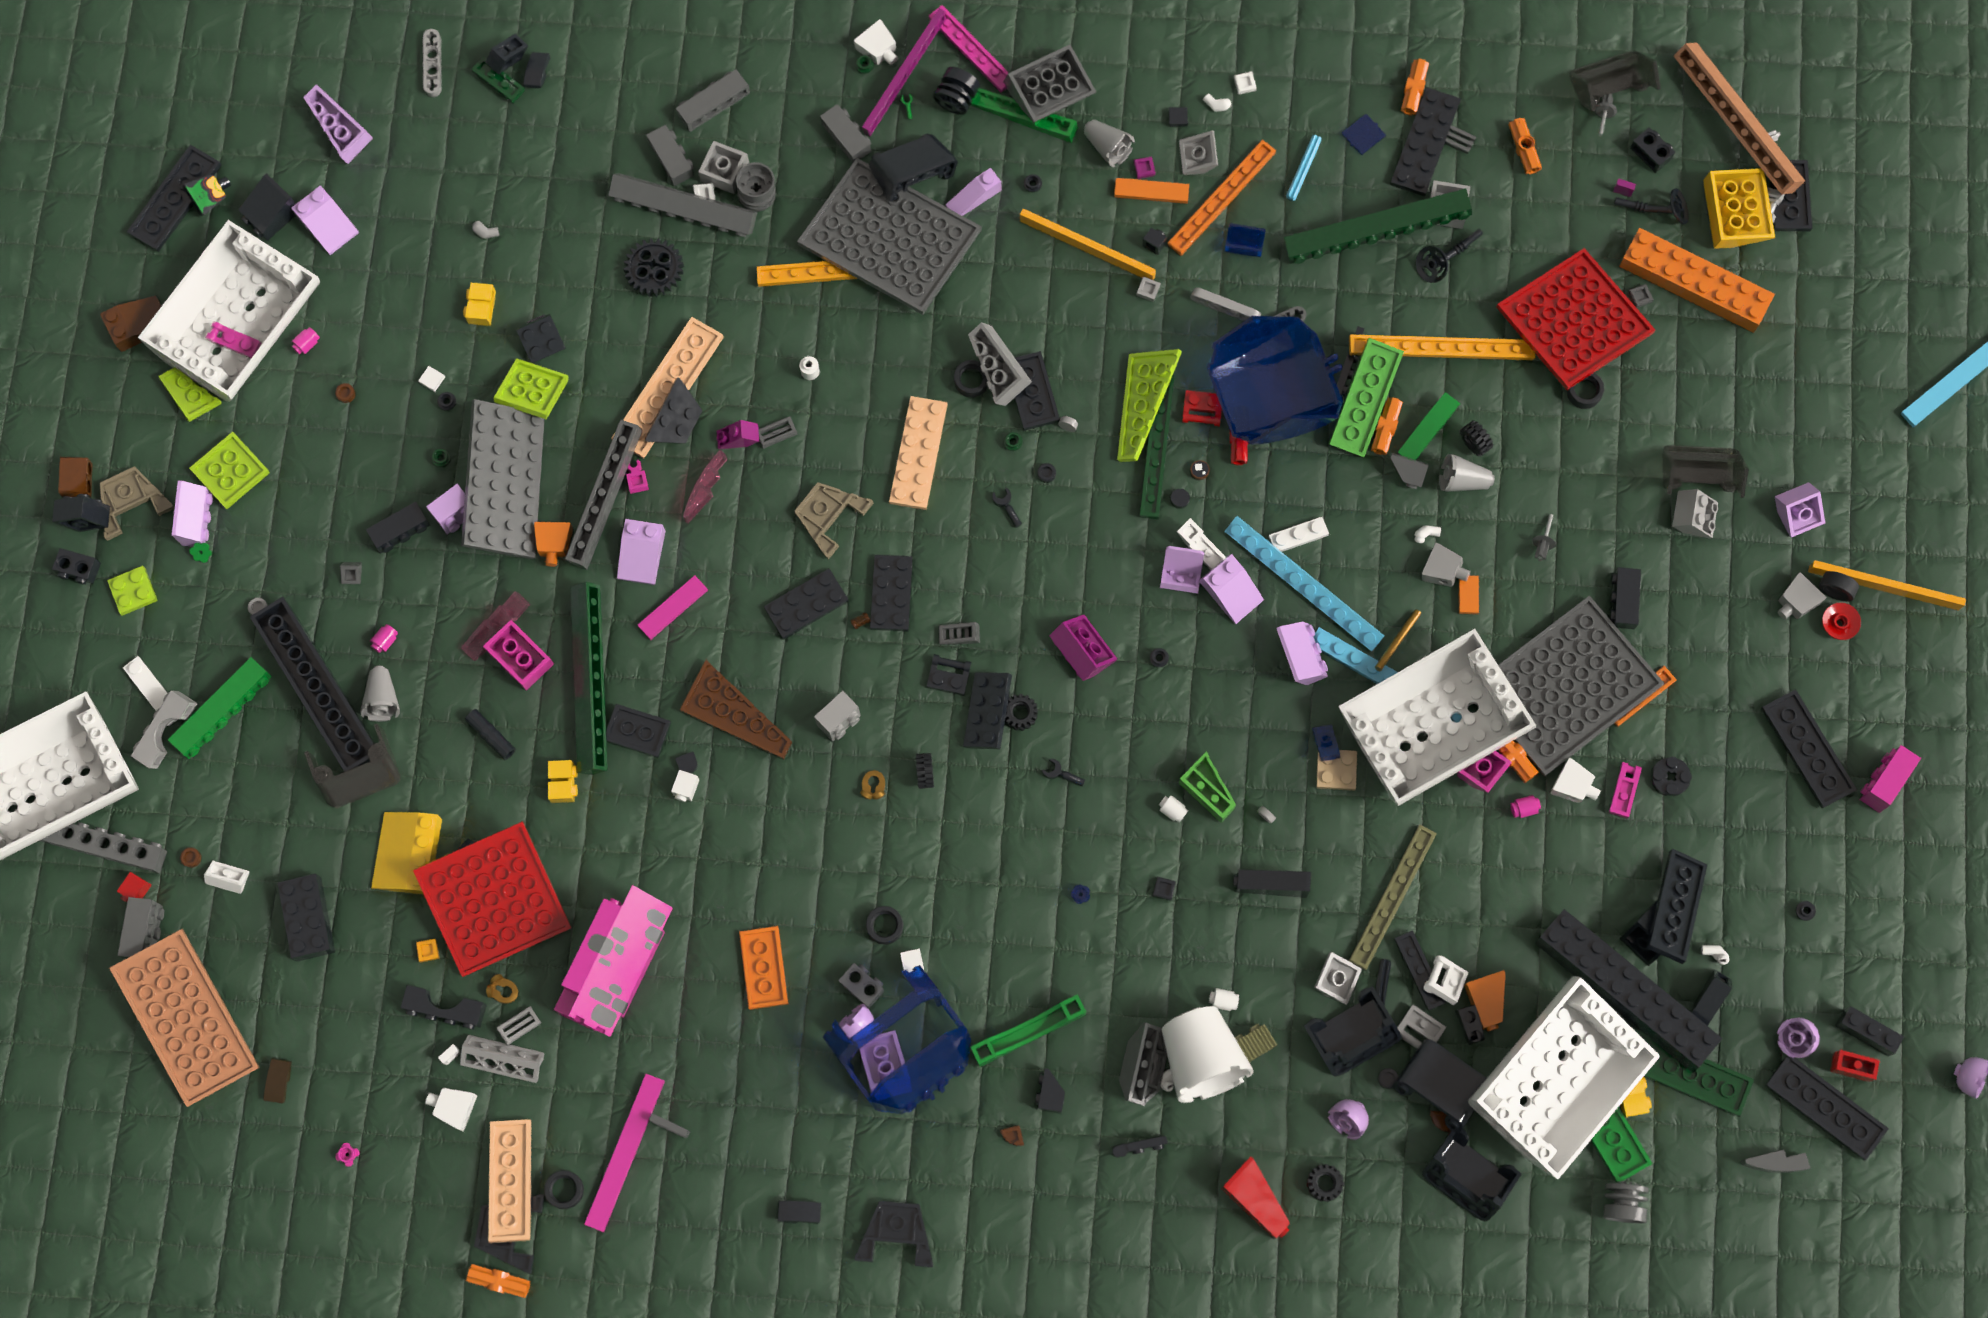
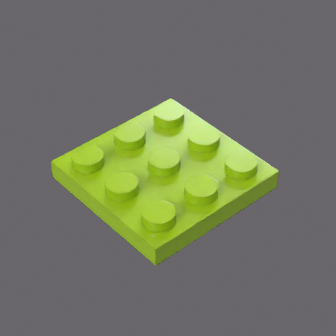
M516 358L495 394L494 402L547 420L568 382V375Z
M231 432L189 468L226 509L270 473L234 432Z

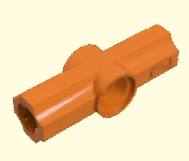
M1423 59L1413 61L1410 77L1407 79L1401 111L1406 115H1416L1420 97H1422L1429 63Z
M1514 119L1512 122H1509V128L1516 145V153L1520 156L1525 173L1534 174L1542 169L1534 147L1535 140L1530 136L1525 119ZM1522 144L1527 145L1529 148H1524Z
M1388 397L1385 402L1371 451L1375 454L1386 455L1389 450L1403 403L1397 398Z
M1512 741L1498 749L1502 756L1512 762L1509 767L1515 770L1524 783L1539 773L1526 757L1527 754L1519 743Z
M473 1264L467 1274V1281L470 1283L485 1286L487 1289L496 1292H506L523 1298L526 1297L530 1287V1281L527 1279L514 1277L510 1273L496 1269L491 1270Z

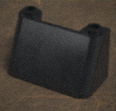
M927 133L914 141L883 153L878 152L874 154L869 167L888 201L891 202L898 198L896 195L898 192L903 191L904 193L909 186L931 177L938 176V178H942L943 176L945 180L952 178L958 161L935 135Z
M1373 986L1360 991L1357 998L1358 1004L1327 1022L1320 1018H1313L1304 1025L1333 1076L1345 1074L1395 1045L1402 1038L1395 1022Z
M1425 1039L1413 1053L1392 1085V1088L1403 1096H1410L1413 1092L1417 1093L1445 1113L1447 1116L1444 1121L1447 1128L1459 1134L1475 1111L1469 1105L1468 1100L1487 1078L1437 1042Z
M1464 1129L1459 1134L1450 1131L1422 1171V1176L1427 1182L1477 1219L1488 1221L1502 1207L1522 1173L1512 1165L1506 1164L1498 1168L1468 1146L1469 1136Z

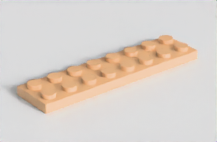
M693 317L690 318L624 418V421L636 424L642 430L634 453L643 459L654 444V442H645L644 439L675 379L679 377L689 390L724 338L723 334Z

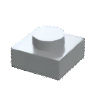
M1143 277L1136 296L1154 302L1161 283Z

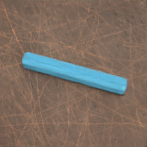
M1312 136L1287 192V199L1296 200L1320 145V136Z

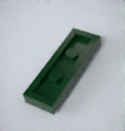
M483 56L472 68V72L514 104L525 92L524 87L505 72L498 75L485 63L487 59Z

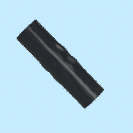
M477 709L472 710L466 716L465 721L504 760H507L515 753L516 748Z

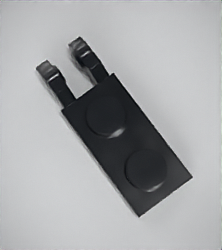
M1164 1135L1120 1144L1119 1146L1116 1145L1112 1153L1120 1158V1156L1125 1157L1129 1151H1132L1134 1155L1144 1153V1148L1152 1147V1150L1163 1149L1164 1144H1168L1167 1137Z

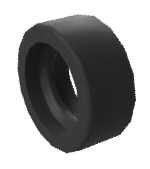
M977 360L962 362L954 372L956 390L963 396L978 397L988 388V380L981 369V363ZM969 369L978 370L983 377L981 385L976 388L963 386L961 383L962 373Z
M1596 373L1583 379L1591 382L1596 387V395L1592 399L1585 400L1576 395L1575 385L1567 390V397L1575 407L1589 409L1600 402L1604 393V383Z
M1827 571L1821 579L1819 589L1833 599L1849 602L1855 598L1859 584L1853 578L1843 573Z
M877 907L867 917L866 928L868 935L878 944L888 945L894 943L903 933L904 924L902 917L892 907ZM882 914H889L896 921L894 933L887 937L878 935L873 928L875 919Z
M560 1170L548 1177L544 1193L547 1201L552 1206L559 1209H570L581 1201L584 1194V1186L578 1175L567 1170ZM561 1178L571 1179L576 1187L574 1197L566 1202L557 1200L552 1192L554 1183Z

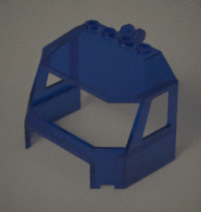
M920 965L915 966L912 972H908L907 969L901 971L914 991L849 1038L835 1020L832 1024L833 1030L831 1032L827 1031L823 1035L833 1054L875 1111L897 1114L913 1111L917 1106L916 1104L921 1100L925 1101L929 1098L934 1100L935 1095L933 1091L936 1089L941 1093L945 1092L944 1087L949 1083L948 1080L953 1076L961 1075L968 1064L971 1046L969 1032ZM934 999L937 1007L942 1006L958 1028L944 1033L882 1079L869 1095L853 1073L854 1067L850 1060L860 1048L922 1002Z

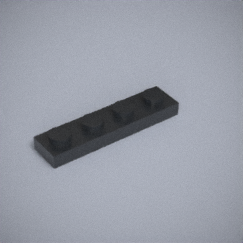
M1357 326L1355 335H1363L1365 328ZM1348 351L1332 399L1339 401L1341 395L1345 396L1348 385H1345L1347 379L1351 380L1354 372L1351 366L1353 362L1357 363L1359 355H1349Z
M1413 930L1396 937L1394 941L1427 1010L1430 1011L1446 1004L1447 1001L1424 990L1425 982L1429 980L1432 970Z

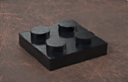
M550 314L516 328L531 363L566 349Z

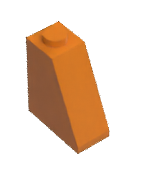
M1504 970L1464 985L1471 1005L1476 1006L1482 1030L1487 1029V1032L1498 1029V1024L1503 1022Z

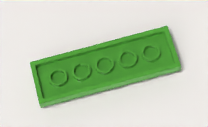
M1371 338L1367 339L1328 445L1362 458L1365 457L1404 351Z

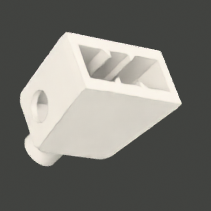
M880 19L854 40L855 49L862 55L869 56L876 65L884 60L889 65H892L898 59L893 53L896 50V42Z
M1569 758L1564 764L1550 794L1581 803L1585 796L1596 801L1601 790L1591 786L1595 776Z
M442 1088L439 1096L429 1093L426 1104L435 1107L432 1115L464 1132L477 1095L470 1092Z

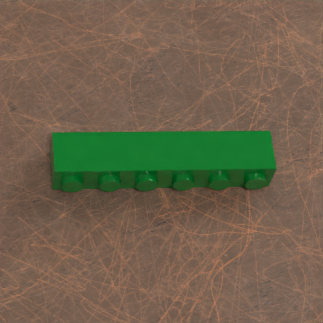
M250 657L168 741L188 759L196 756L200 748L205 743L210 742L214 734L219 729L224 728L228 720L233 715L238 714L242 706L246 702L251 701L260 688L265 687L269 683V679L272 676Z

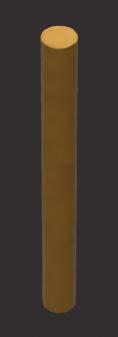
M1414 610L1375 666L1377 671H1382L1421 615L1419 610Z

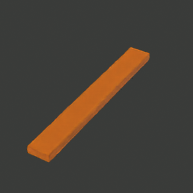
M1261 140L1168 241L1167 245L1182 256L1276 154V150L1264 140Z

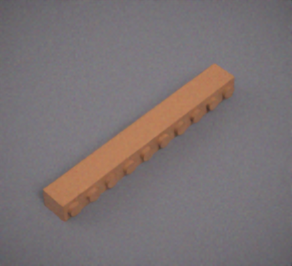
M1686 43L1674 55L1675 59L1782 195L1793 193L1805 182L1803 177L1697 43Z

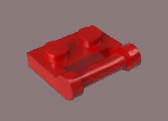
M1186 390L1182 423H1207L1220 427L1223 394ZM1189 411L1214 413L1215 417L1189 414Z

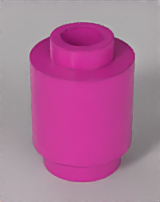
M309 327L292 340V348L298 354H306L318 343L317 340L320 337Z
M386 624L370 640L372 643L371 647L378 653L381 651L385 653L397 639L398 632Z
M1530 795L1514 800V802L1510 803L1514 818H1524L1538 814L1541 804L1538 798Z

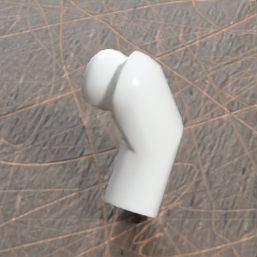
M1210 94L1206 95L1203 99L1215 112L1225 111L1231 106L1229 99L1215 100Z
M1425 525L1415 532L1414 540L1417 543H1423L1428 535L1440 537L1441 527Z
M1701 945V955H1712L1721 965H1726L1729 962V955L1721 946Z

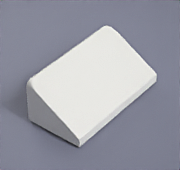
M212 861L204 874V879L208 885L241 894L249 871Z

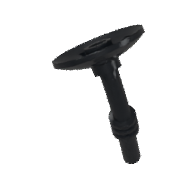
M1677 188L1671 190L1670 204L1668 206L1648 205L1646 202L1643 203L1641 201L1639 203L1638 200L1634 202L1617 197L1614 200V205L1631 208L1635 212L1638 210V212L1642 211V213L1674 214L1675 218L1683 225L1687 224L1689 220L1686 200Z
M1477 229L1463 241L1460 240L1447 253H1444L1436 246L1422 248L1416 257V269L1420 277L1429 283H1437L1443 280L1448 272V260L1457 254L1460 255L1461 252L1463 253L1467 246L1483 235L1482 230ZM1430 251V253L1423 260V256L1425 255V253ZM1424 266L1432 272L1431 276L1426 274L1423 269Z

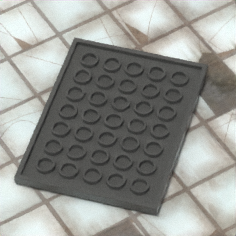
M856 158L798 239L797 244L923 315L975 241L982 227L911 187H908L904 193L903 191L896 194L898 198L889 202L872 173L869 164Z
M1590 596L1498 665L1536 724V728L1514 741L1523 747L1527 757L1544 777L1665 684Z

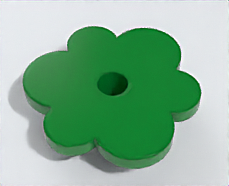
M195 543L189 550L195 561L200 560L203 563H206L212 555L208 543Z

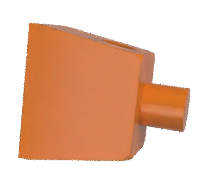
M534 522L537 552L540 556L546 557V566H557V558L566 557L573 533L571 523Z

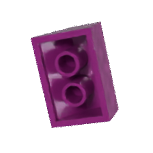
M1084 614L1062 622L1049 635L1055 646L1059 648L1082 681L1094 677L1118 660Z

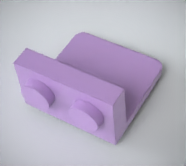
M1167 546L1160 588L1198 593L1204 552L1195 549Z

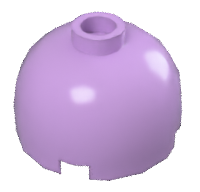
M862 1003L852 1010L853 1013L848 1017L846 1015L835 1028V1032L845 1041L851 1043L858 1042L861 1039L866 1041L872 1035L870 1030L873 1028L874 1018L870 1010Z
M1788 1019L1778 1029V1045L1789 1057H1806L1813 1053L1819 1045L1820 1037L1818 1030L1808 1019Z
M1971 1057L1966 1059L1962 1065H1957L1954 1075L1957 1076L1956 1083L1963 1093L1974 1098L1979 1097L1988 1075L1987 1060Z
M1348 1099L1339 1101L1328 1112L1330 1113L1328 1119L1331 1125L1340 1134L1343 1131L1348 1134L1347 1138L1359 1139L1367 1129L1369 1122L1368 1114L1364 1105L1358 1101Z

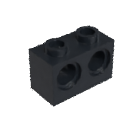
M513 34L491 49L485 63L499 75L522 60L528 45L517 34Z
M1650 127L1633 140L1630 147L1655 173L1664 167L1675 154L1673 147L1669 143L1664 142L1660 138L1659 133ZM1644 141H1649L1651 144L1648 145ZM1657 153L1662 154L1664 157H1659Z
M60 548L52 570L57 573L59 578L65 580L73 578L75 582L86 585V583L94 584L101 563L94 557ZM70 562V566L64 569V565ZM88 567L87 572L82 574V570Z

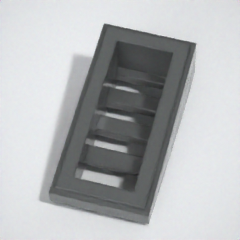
M976 622L939 625L940 645L980 643V627ZM962 629H965V638H962ZM946 630H949V639L946 640ZM954 630H957V639H954Z

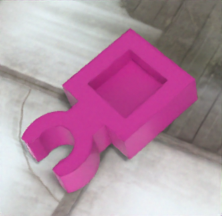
M637 460L636 467H631L629 463L627 468L629 474H626L630 494L649 490L645 470L641 471L642 467L639 460Z

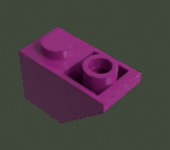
M739 420L718 430V449L748 447L759 442L758 424Z

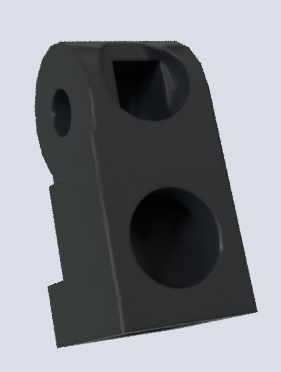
M1471 1005L1455 1010L1468 1045L1484 1041L1485 1037L1476 1006Z

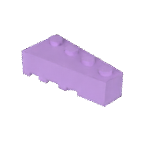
M317 84L304 96V99L335 146L338 154L349 164L373 137Z

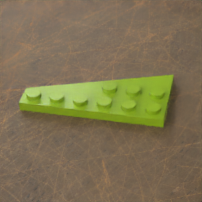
M1174 349L1129 354L1118 461H1138L1181 356V350Z

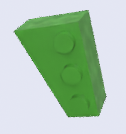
M1206 751L1180 778L1179 784L1222 823L1235 809L1236 804Z

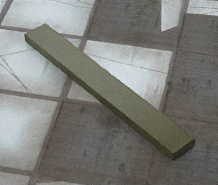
M1419 824L1349 962L1365 971L1367 970L1437 833Z

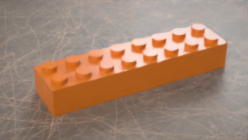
M1641 228L1637 231L1619 266L1753 333L1761 323L1775 295Z

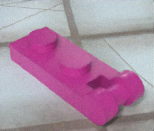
M213 321L212 329L205 337L210 342L248 358H252L262 344L259 340L223 326L216 321ZM219 332L223 333L221 338L217 337Z
M1626 762L1621 763L1609 809L1610 814L1629 818L1642 767H1632ZM1626 773L1632 774V778L1625 777Z

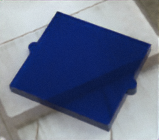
M1367 114L1342 132V135L1350 142V146H1353L1361 155L1386 137V134L1378 127V123H1375Z

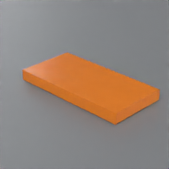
M774 926L740 931L749 1010L787 1005L788 997L779 927Z

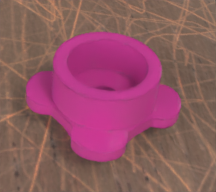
M344 1143L335 1157L336 1160L345 1163V1166L350 1167L360 1152L358 1149L350 1147L349 1143Z

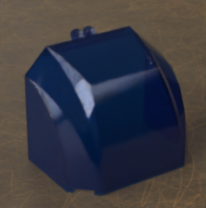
M1251 316L1213 343L1212 349L1214 351L1211 363L1207 365V371L1233 437L1243 439L1251 445L1272 443L1314 431L1338 418L1343 400L1333 374L1342 370V366L1337 364L1332 368L1329 367V364L1338 360V355L1334 354L1326 358L1317 334L1299 317Z

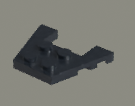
M540 1194L531 1197L532 1213L542 1214L545 1195ZM489 1205L481 1206L474 1247L527 1274H532L535 1256L514 1253L516 1241L489 1242Z
M879 1201L854 1261L873 1262L875 1241L917 1245L915 1266L933 1268L920 1204Z

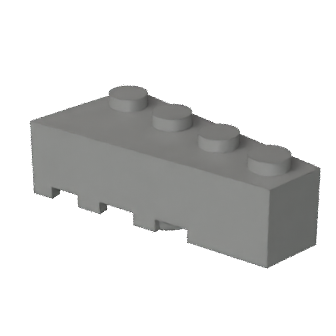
M981 322L968 336L976 356L979 357L980 366L988 380L987 384L993 393L994 402L1006 406L1032 381L994 328Z

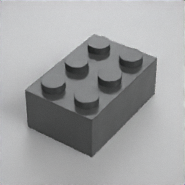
M128 897L118 956L127 959L157 943L161 935L160 921L164 918L162 905L152 899Z

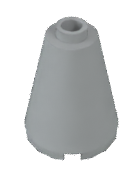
M1097 120L1087 122L1084 127L1085 136L1110 166L1115 167L1114 164L1116 163L1120 165L1130 155L1133 149L1130 147L1131 143L1135 142L1131 134Z
M1447 454L1443 460L1441 469H1444L1443 475L1439 476V486L1443 491L1489 489L1494 484L1495 477L1492 475V471L1454 454Z
M375 666L369 672L361 705V716H368V720L388 721L393 715H395V718L398 717L400 707L389 670L383 666Z

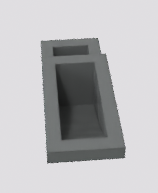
M1784 1150L1741 1161L1743 1166L1765 1172L1789 1173L1810 1169L1806 1153L1786 1157Z

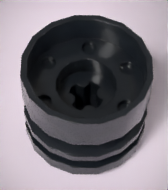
M948 67L941 78L942 83L938 84L937 90L933 93V99L945 110L954 114L964 115L967 113L969 106H971V99L975 98L980 88V83L969 72L957 67Z

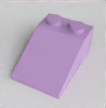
M321 186L292 207L296 217L329 255L359 233Z
M625 519L617 579L655 585L665 536V529L662 524Z
M1232 554L1226 556L1199 580L1234 624H1237L1264 600L1245 569Z
M895 1030L869 1037L866 1041L861 1039L857 1042L874 1102L912 1091L910 1078Z

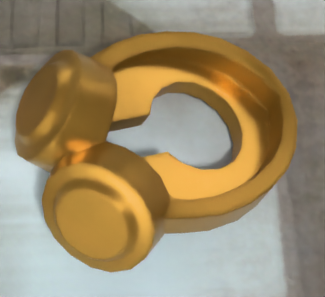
M876 770L867 772L862 780L860 794L870 800L872 798L877 800L884 797L885 779L882 773ZM872 776L879 778V784L876 786L875 793H871V786L868 784V780Z
M497 974L491 978V984L487 985L486 988L488 998H494L498 1002L505 1004L512 1003L517 999L518 988L512 981L504 979L502 974ZM496 986L510 987L512 989L511 996L503 997L501 992L496 990Z

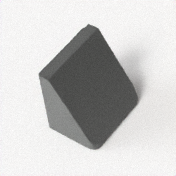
M343 562L340 565L341 584H361V562Z

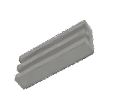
M528 1007L496 1029L501 1034L505 1043L509 1045L540 1025L541 1022L532 1008ZM529 1013L531 1014L530 1017L526 1018L525 1020L515 1025L508 1031H503L505 1028H507L514 1022L518 1021L525 1015ZM533 1019L535 1020V1022L531 1023L530 1025H528L521 1031L517 1032L510 1038L507 1037L519 1028L523 1027L524 1025L532 1021Z

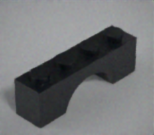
M407 985L401 1009L405 1010V1014L417 1017V1014H422L428 1020L444 1019L443 1023L455 1025L457 1022L463 1024V1028L474 1030V1027H481L486 1004L463 998L454 1008L439 1009L433 1004L428 990Z

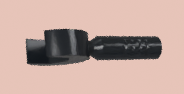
M1005 487L1007 495L1003 499L996 498L995 492H993L992 498L995 505L1005 507L1016 528L1021 526L1020 519L1013 507L1009 505L1011 502L1010 490Z
M1049 759L1055 765L1054 771L1048 773L1042 769L1043 775L1048 779H1055L1060 775L1062 778L1082 787L1085 783V779L1067 771H1061V764L1055 759Z

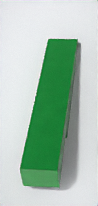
M980 88L975 98L971 99V106L1072 143L1078 129L1075 120L1051 114L1033 123L1013 98Z

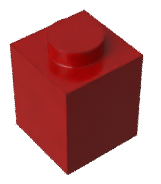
M130 872L117 892L122 894V900L128 902V897L143 899L152 885Z

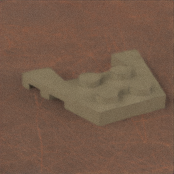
M135 466L100 482L102 503L110 506L108 528H105L104 537L107 541L123 534L116 516L151 500L159 516L175 509Z
M817 482L794 512L824 556L829 560L839 545L825 535L826 531L847 505L864 516L874 502L871 499H865L853 493L849 494L840 489Z

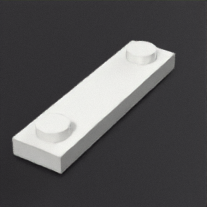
M137 656L125 665L123 669L152 707L157 710L164 703L163 699L167 692L142 659ZM178 719L171 721L167 726H170Z

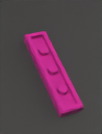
M693 576L641 621L638 627L652 640L705 594L708 589L696 576Z

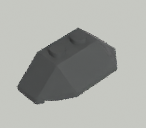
M1143 1022L1127 1042L1119 1078L1126 1101L1144 1106L1147 1101L1160 1091L1161 1079L1167 1060V1051L1161 1027Z

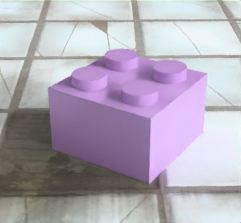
M456 484L426 506L447 535L450 532L457 531L463 523L465 493Z

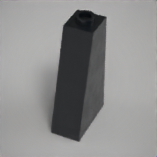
M1238 870L1237 875L1233 877V887H1236V892L1307 898L1310 892L1311 872Z

